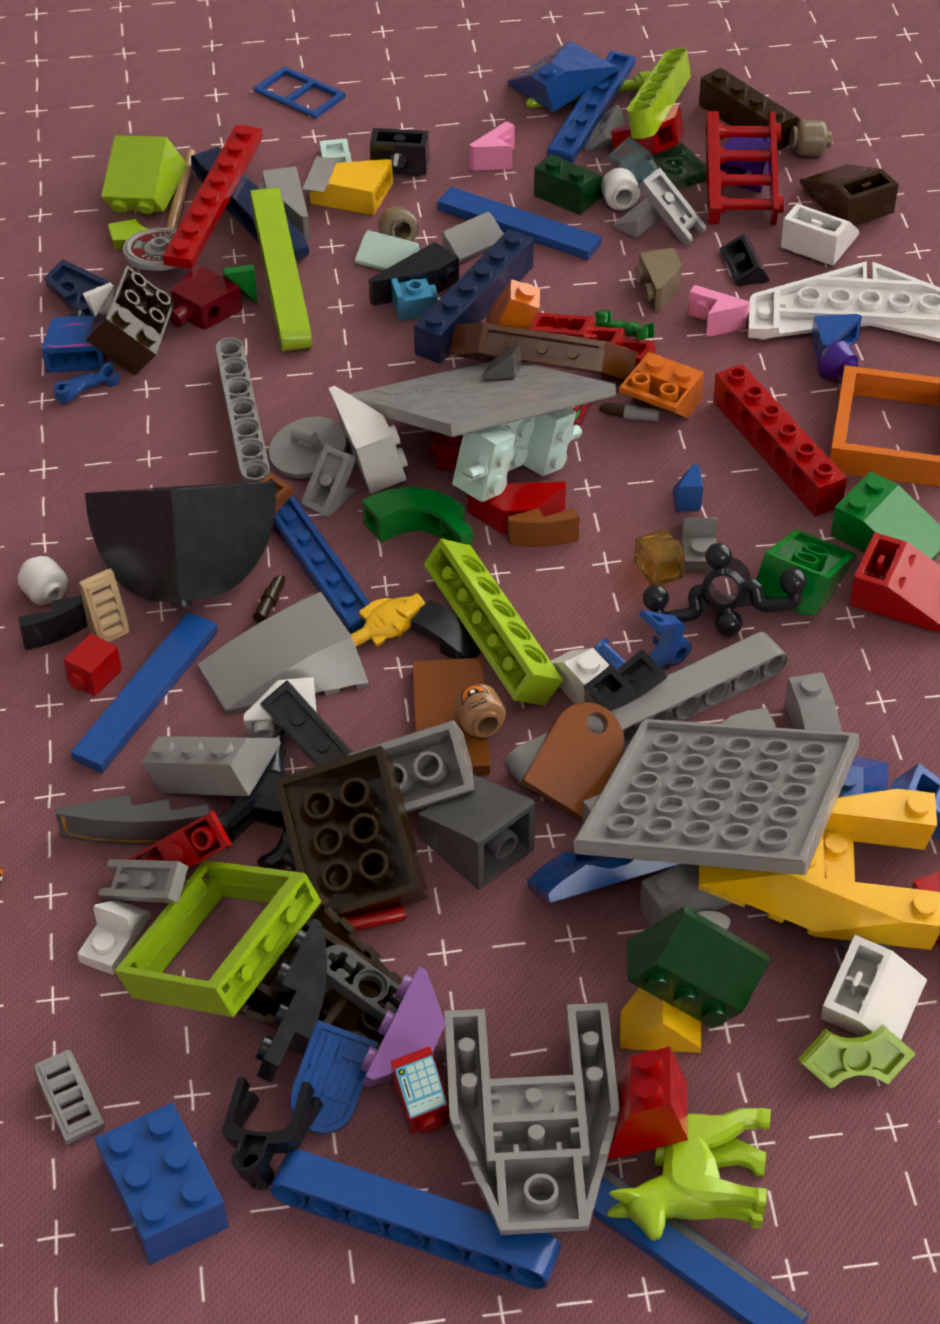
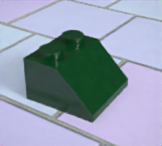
M550 154L534 167V196L581 215L603 196L601 192L603 177L582 166Z

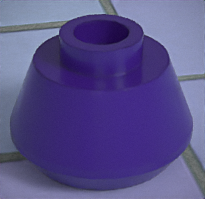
M846 341L833 342L825 348L818 361V369L822 378L842 382L845 365L858 367V357L849 343Z

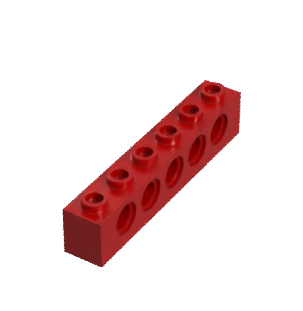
M743 364L715 374L713 403L815 517L834 510L835 506L844 498L847 477Z

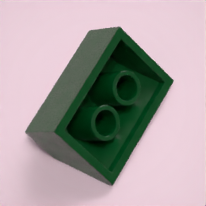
M686 906L627 940L628 982L712 1028L724 1024L744 1011L770 963V955Z

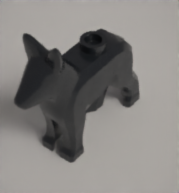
M281 730L275 736V738L280 740L281 744L249 796H236L228 810L216 816L231 843L255 821L284 828L278 845L270 853L261 856L257 863L262 868L277 869L287 864L294 872H297L274 780L288 776L285 774L284 758L286 749L283 748L284 732Z

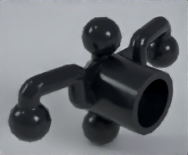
M714 543L705 552V560L710 567L703 583L695 585L688 593V608L665 611L664 608L669 602V594L661 585L654 584L648 586L642 594V601L649 610L665 615H674L681 622L697 619L702 611L718 610L720 613L715 619L718 632L724 636H733L741 630L743 622L740 614L734 610L735 608L753 605L761 612L794 610L802 601V591L807 585V578L798 568L786 569L779 577V584L781 589L788 594V597L764 598L762 585L757 580L750 578L747 566L742 561L732 557L731 549L724 543ZM728 576L736 582L738 592L723 594L714 587L712 581L716 577Z

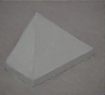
M618 104L603 114L584 147L587 152L613 147L610 131L626 125L622 110Z

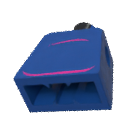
M72 310L69 312L68 317H55L51 320L42 345L46 373L101 370V367L104 365L103 353L86 341L87 334L95 318L94 316H86L81 310Z

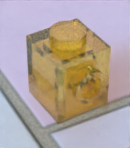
M666 528L636 538L634 562L650 585H663L683 578L685 554L680 542L677 539L674 540Z

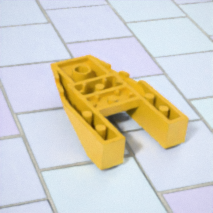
M891 789L838 797L806 875L698 865V889L741 907H745L748 904L767 912L768 918L780 923L787 920L807 929V934L815 937L852 941L854 936L857 935L876 944L931 950L940 935V892L855 882L853 841L925 850L937 827L935 793Z

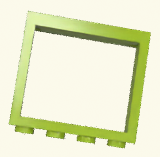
M204 860L184 884L179 902L169 903L114 972L134 999L234 1017L322 901L305 873ZM205 873H207L209 876V879L201 878L204 876ZM222 897L269 903L209 981L162 973Z

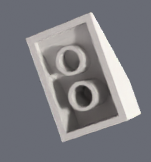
M330 387L329 391L341 426L346 433L353 455L357 457L356 462L370 494L406 481L403 467L408 466L402 448H396V445L400 444L401 441L395 425L388 426L383 414L338 387Z

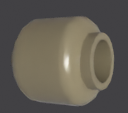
M800 120L796 126H792L790 148H794L798 156L820 157L826 148L831 147L832 131H827L824 121Z
M389 207L383 211L378 222L379 233L412 242L417 237L419 230L418 221L404 207Z

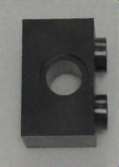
M373 128L370 140V160H392L393 174L427 175L430 160L429 131Z

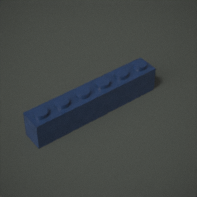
M508 229L414 325L415 354L441 364L450 355L454 325L480 323L487 316L488 310L510 280L520 282L533 268L534 238Z

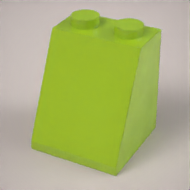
M115 135L101 197L111 210L118 213H126L127 211H139L143 214L164 212L187 169V163L168 137Z

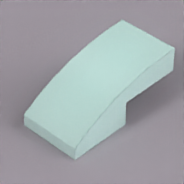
M347 138L320 141L321 157L337 158L336 163L352 162Z

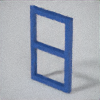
M285 66L253 88L255 92L315 119L346 98L345 92ZM285 75L305 83L286 98L266 90L267 87ZM313 87L334 96L315 110L294 102Z

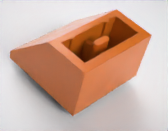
M648 352L621 384L619 392L688 419L702 401L704 372Z

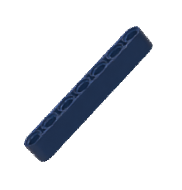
M218 146L191 156L192 169L202 183L221 152ZM243 174L225 208L259 243L250 198V190H257L259 188ZM287 218L295 260L297 261L309 255V248L303 234Z

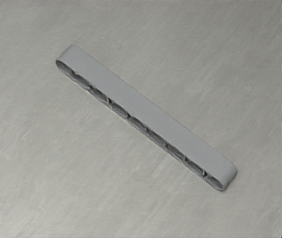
M759 632L667 675L664 681L641 697L610 711L617 718L623 730V750L628 747L643 719L684 721L775 677L786 667L789 660L788 655L768 634ZM589 716L587 718L589 730L593 733L601 734L603 731L602 721L596 716ZM547 733L513 749L505 760L506 768L527 793L534 792L520 782Z

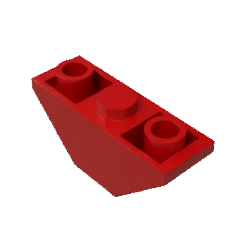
M675 104L672 106L658 131L651 137L643 139L632 138L629 124L610 131L615 158L657 154L678 145L684 132L680 105Z
M566 481L507 483L502 494L483 502L467 494V512L499 533L508 534L509 516L538 508L544 517L564 511Z
M212 811L129 857L128 860L179 861L187 865L189 869L229 847L232 843L215 812Z

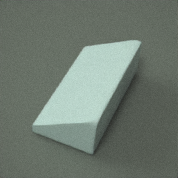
M367 230L357 252L355 263L384 271L418 252L420 247L416 242Z

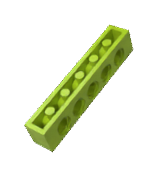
M441 538L423 565L513 700L545 706L563 682V678L471 545Z

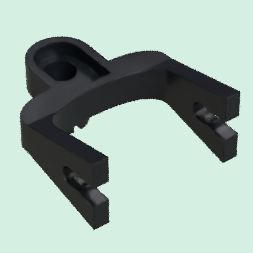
M245 1077L237 1078L222 1127V1134L228 1143L235 1148L231 1158L233 1168L241 1179L248 1182L252 1189H255L257 1186L258 1190H262L272 1183L274 1171L269 1164L274 1153H288L299 1148L324 1106L319 1097H312L315 1090L310 1082H302L289 1126L279 1131L257 1132L246 1130L242 1127L259 1102V1098L255 1092L248 1091L250 1084Z

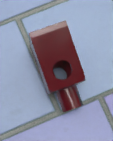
M198 264L172 289L171 295L175 303L169 319L176 327H181L185 323L190 322L201 329H208L243 310L240 286Z

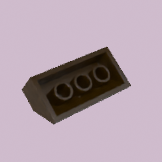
M722 68L701 77L699 106L707 111H719V119L730 126H767L770 111L776 112V123H781V139L777 141V151L790 145L791 128L796 126L798 121L801 120L799 117Z

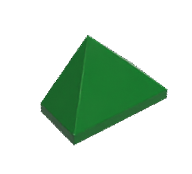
M254 264L224 268L222 277L238 284L241 294L258 303Z

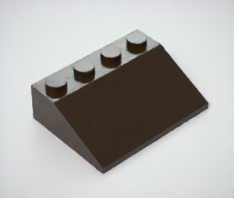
M381 745L274 780L296 871L307 875L318 896L322 893L331 902L329 907L340 918L400 905L405 906L430 898L392 756Z

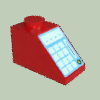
M430 1046L391 1060L393 1090L410 1133L412 1134L417 1131L430 1133L442 1127L444 1121L449 1120V1104Z

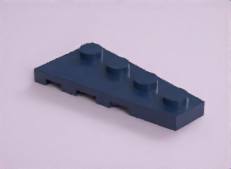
M63 259L44 277L46 286L73 310H81L86 316L93 315L83 293L110 283V281Z

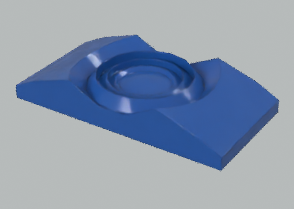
M564 851L539 868L527 879L530 890L551 903L680 863L583 855Z

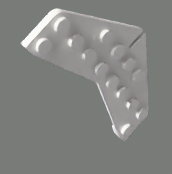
M867 261L760 291L750 297L748 338L766 340L774 337L812 333L814 316L859 314L862 316L860 327L873 326L940 342V287L873 261L871 279L867 278Z

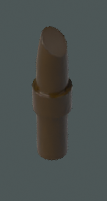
M278 575L274 577L268 588L264 590L260 603L253 614V619L256 622L260 623L267 619L271 609L277 604L285 583V576Z

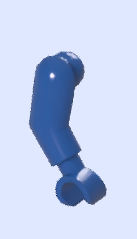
M107 362L98 373L90 372L72 377L66 382H57L53 389L54 396L60 403H69L81 392L97 387L99 383L103 382L109 387L116 386L120 380L119 372L117 370L113 376L108 377L114 372L112 362Z

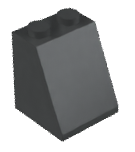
M473 775V792L424 807L418 814V829L421 840L476 889L480 890L534 851L535 802L526 796Z

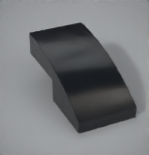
M82 596L51 601L53 611L18 617L25 650L55 643L87 627Z
M431 599L410 620L412 631L440 643V653L452 659L477 658L481 653V650L457 614Z
M642 649L618 669L612 664L609 665L583 687L599 705L612 711L641 697L664 681L667 676L664 670Z

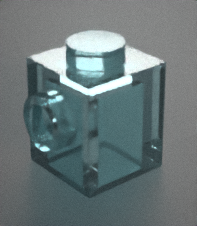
M630 137L609 154L614 167L628 169L634 174L638 185L658 169L650 151Z

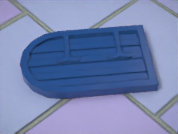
M318 1020L297 1076L292 1083L289 1101L292 1116L302 1082H310L315 1090L312 1097H319L324 1106L310 1127L309 1132L325 1135L337 1132L345 1126L358 1106L357 1102L363 1088L361 1083L366 1072L360 1070V1067L370 1046L376 1049L378 1042Z

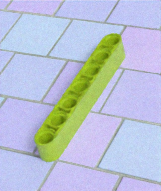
M675 48L666 51L627 107L632 138L643 139L653 136L691 77L686 48Z
M280 187L250 190L252 211L281 350L286 352L312 348L311 329Z

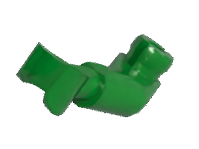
M599 310L595 313L596 327L623 328L625 336L636 337V340L639 341L654 337V322L640 326L637 322L611 320V310Z

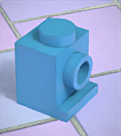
M397 278L391 279L392 304L399 321L423 317L433 306V303L438 301L435 284L429 285L426 278L412 279L400 283Z

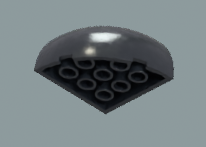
M275 481L89 492L85 493V501L94 542L105 565L114 572L115 579L131 593L141 598L153 601H171L172 607L193 606L192 600L213 597L227 592L244 580L253 570L262 556L270 537L275 515L276 495Z

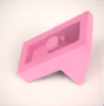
M506 121L469 145V169L473 171L512 169L513 149H515V125Z
M694 285L690 290L688 316L707 321L706 337L747 328L750 301Z

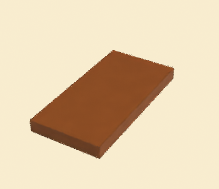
M483 658L413 661L416 732L454 720L463 731L472 763L473 774H490L488 737H472L468 735L454 713L455 699L462 690L471 685L484 684Z

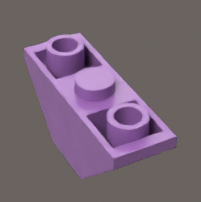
M420 966L413 977L405 974L395 997L402 999L396 1013L387 1011L378 1030V1033L384 1035V1038L378 1050L370 1046L363 1060L360 1070L366 1072V1075L361 1084L367 1087L392 1080L391 1060L430 1046L433 1052L446 1025L427 970Z

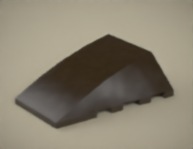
M321 893L319 897L322 902L301 930L307 932L313 919L320 921L326 948L332 945H343L400 985L403 979L395 971L391 973L380 961L381 956L371 945L367 947L353 932L355 928L344 916L340 918L329 907L331 902ZM296 936L237 1013L271 1027L279 1028L272 1024L281 1005L275 1002L280 986L275 985L274 981L283 962L291 964L296 955L290 951ZM338 959L335 963H331L330 969L336 972L337 969H342L344 963ZM354 970L352 976H349L347 981L349 984H352L358 973L356 970ZM364 980L359 983V990L364 996L374 998L380 994V989L375 982ZM326 984L324 1000L318 1020L378 1042L376 1048L378 1050L384 1038V1035L378 1033L381 1023ZM387 993L380 1006L384 1008L392 996Z

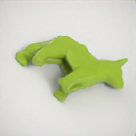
M739 1108L720 1115L688 1113V1140L656 1148L654 1166H661L662 1174L636 1188L617 1189L609 1192L611 1197L620 1201V1203L610 1208L606 1213L607 1216L612 1218H630L652 1241L661 1238L666 1220L672 1218L689 1220L731 1218L749 1222L752 1228L761 1229L766 1208L767 1189L743 1186L720 1179L718 1168L739 1165L750 1169L756 1177L764 1178L766 1152L735 1137L747 1129L760 1128L769 1130L771 1109Z

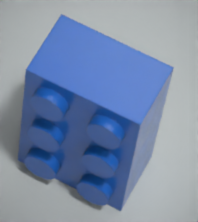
M173 1102L94 1137L101 1165L149 1265L229 1228L224 1201Z

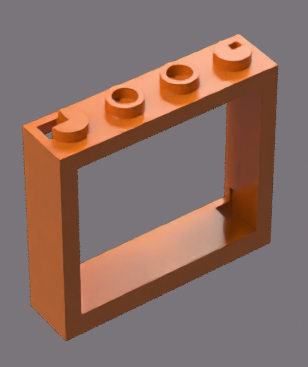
M845 365L830 460L843 474L865 477L871 471L888 480L940 487V455L846 443L853 395L940 406V377Z

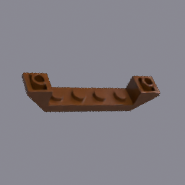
M483 322L454 325L450 356L480 360L481 356L496 358L514 344L520 342L521 360L525 363L601 374V379L624 382L635 368L637 352L607 341Z

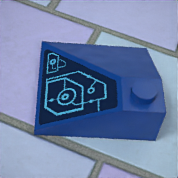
M569 41L507 82L510 87L529 98H533L540 105L555 112L615 73L617 67L574 42Z

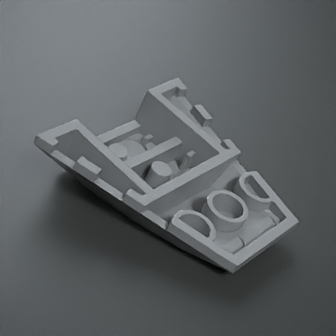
M321 592L306 595L286 609L234 638L197 664L199 672L226 715L248 711L278 680L314 677L315 693L324 691L325 696L340 693V688L356 685L357 690L369 687V682L352 636Z

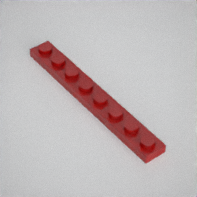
M249 125L234 126L164 252V265L193 269L263 138L262 128H255Z

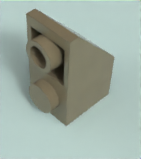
M674 248L642 252L639 256V265L635 266L637 283H642L645 300L650 301L654 312H661L681 289L682 264Z

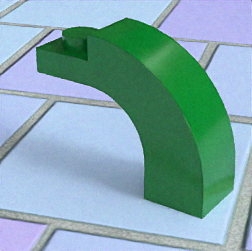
M404 487L382 491L362 500L363 524L380 543L402 533L420 531L433 534L440 539L471 545L472 547L474 533L470 525L465 522V507L444 493L426 488Z

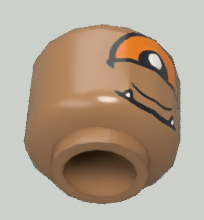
M486 684L468 686L455 699L454 713L464 731L472 737L491 736L500 729L505 721L506 711L495 690Z

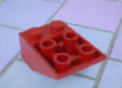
M874 532L854 575L849 606L940 632V565L907 541Z

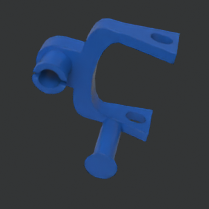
M641 610L639 616L661 637L659 639L657 636H653L652 641L656 647L649 656L662 669L665 664H678L689 655L692 648L691 643L683 636L685 625L674 615ZM608 639L600 640L594 647L596 652L616 669L627 662L609 645Z

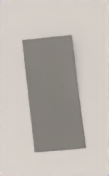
M315 157L302 189L325 192L337 158Z

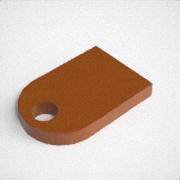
M583 702L570 706L553 722L520 783L582 821L583 801L602 792L622 754L624 735L619 721L608 709L595 703ZM589 716H596L602 721L603 731L601 734H596L589 730L587 726V718Z

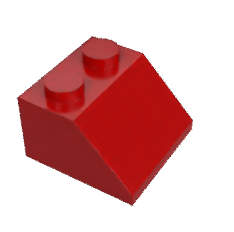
M671 1047L649 1050L631 1056L616 1080L620 1109L607 1160L688 1140L687 1081Z

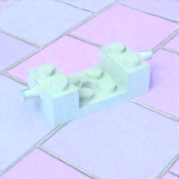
M567 408L463 434L452 485L483 502L503 493L507 485V473L512 469L524 465L541 476L562 469L567 460L566 451L568 444L571 440L580 438V434H582L580 426L573 425L576 412Z

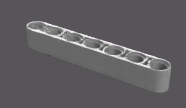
M224 338L216 344V355L240 482H260L270 474V467L242 341L239 339Z

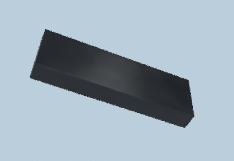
M288 680L260 703L261 708L315 767L353 753Z

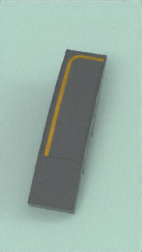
M130 795L55 808L60 834L63 838L104 844L153 845L210 813L208 804L171 810L169 799L132 806Z

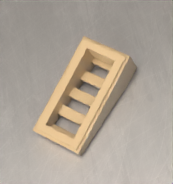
M111 568L80 581L79 585L90 633L107 642L129 633L127 616L114 572ZM107 587V589L92 595L93 592Z

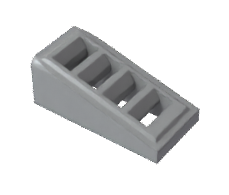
M66 1050L33 1066L36 1081L66 1145L105 1128L102 1117L71 1050ZM75 1084L74 1087L54 1095V1092ZM82 1098L83 1101L61 1110L60 1107ZM85 1112H88L90 1115L70 1125L66 1122Z

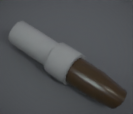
M604 403L599 408V411L602 413L634 421L639 419L659 422L661 411L658 409L638 407V405Z

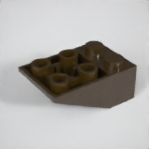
M847 164L800 179V184L833 216L849 221L854 226L894 213L899 184L883 169Z
M126 265L94 318L86 341L136 376L157 355L175 300L170 298L165 291L158 289L147 281L142 274L135 272Z

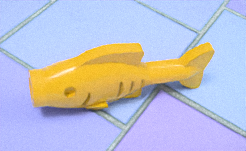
M418 593L394 599L383 598L375 600L361 609L359 616L366 622L363 628L350 634L355 647L369 639H372L375 647H378L386 639H392L396 636L401 637L404 632L411 628L410 620L425 605L423 598Z

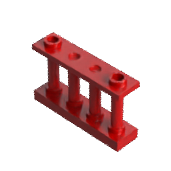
M707 111L705 145L708 224H719L721 213H726V210H770L771 225L777 224L778 214L784 212V196H779L777 141L781 139V123H776V112L770 111L767 126H724V123H719V111ZM724 137L767 138L768 150H725V147H720V140H724ZM725 161L768 162L769 174H726L725 171H720V164H724ZM725 186H769L770 199L726 198V195H721V189H725Z

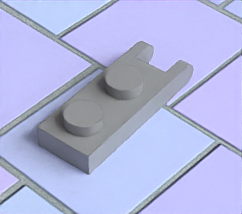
M661 168L637 185L682 244L688 246L693 242V237L688 231L690 228H693L699 235L706 231L707 228L704 222Z
M108 859L106 868L116 872L111 888H100L98 897L119 901L178 903L188 866L179 861Z

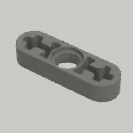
M332 945L326 948L327 985L380 1023H382L388 1010L396 1013L402 999L395 997L400 986L343 945ZM338 959L344 963L342 969L339 968L336 972L330 969L331 963H335ZM354 970H356L358 973L356 974L352 984H349L347 982L349 976H352ZM364 980L375 982L380 989V994L374 998L364 996L359 990V983ZM388 993L392 997L389 1002L387 1001L385 1007L382 1008L380 1005Z

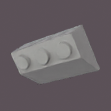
M454 720L349 754L353 755L381 745L392 756L406 812L474 791L473 768L463 731Z
M158 736L141 763L160 793L249 796L281 742L278 738Z

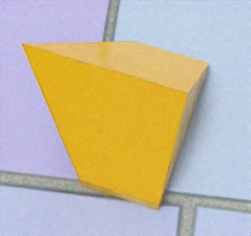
M638 988L621 1010L620 1049L657 1050L670 1046L673 1052L701 1053V1021L645 990Z

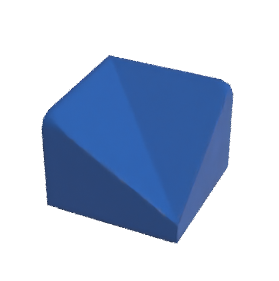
M693 464L673 488L676 512L699 511L702 506L703 482L698 464Z

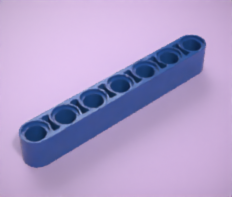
M296 1149L286 1153L269 1189L270 1193L277 1200L291 1207L532 1289L546 1288L561 1250V1243L549 1233L500 1235L491 1213L303 1150Z

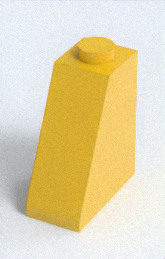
M392 160L335 163L325 192L307 190L310 193V204L374 216L393 185Z

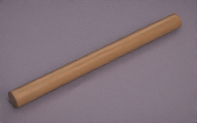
M191 148L186 149L183 159L187 163V169L175 190L165 228L177 229L192 172L191 156L196 154L195 150Z

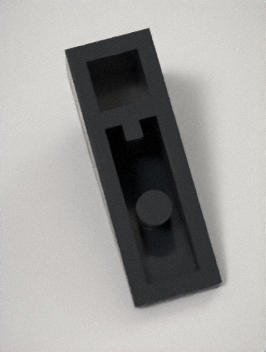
M433 242L368 279L370 304L375 306L392 302L391 279L397 278L399 283L412 279L426 278L429 285L435 284L437 294L459 280V257L438 243Z

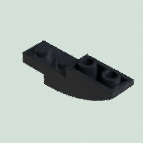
M313 919L307 932L299 930L290 949L296 955L291 964L283 962L274 981L275 985L280 986L275 1002L281 1005L272 1024L279 1028L274 1038L265 1036L256 1055V1059L262 1061L257 1076L271 1083L288 1049L301 1055L304 1054L321 1011L327 980V953L322 924L316 919Z

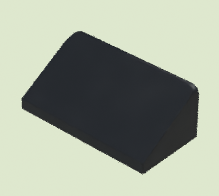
M745 233L720 248L737 286L770 281L753 244Z

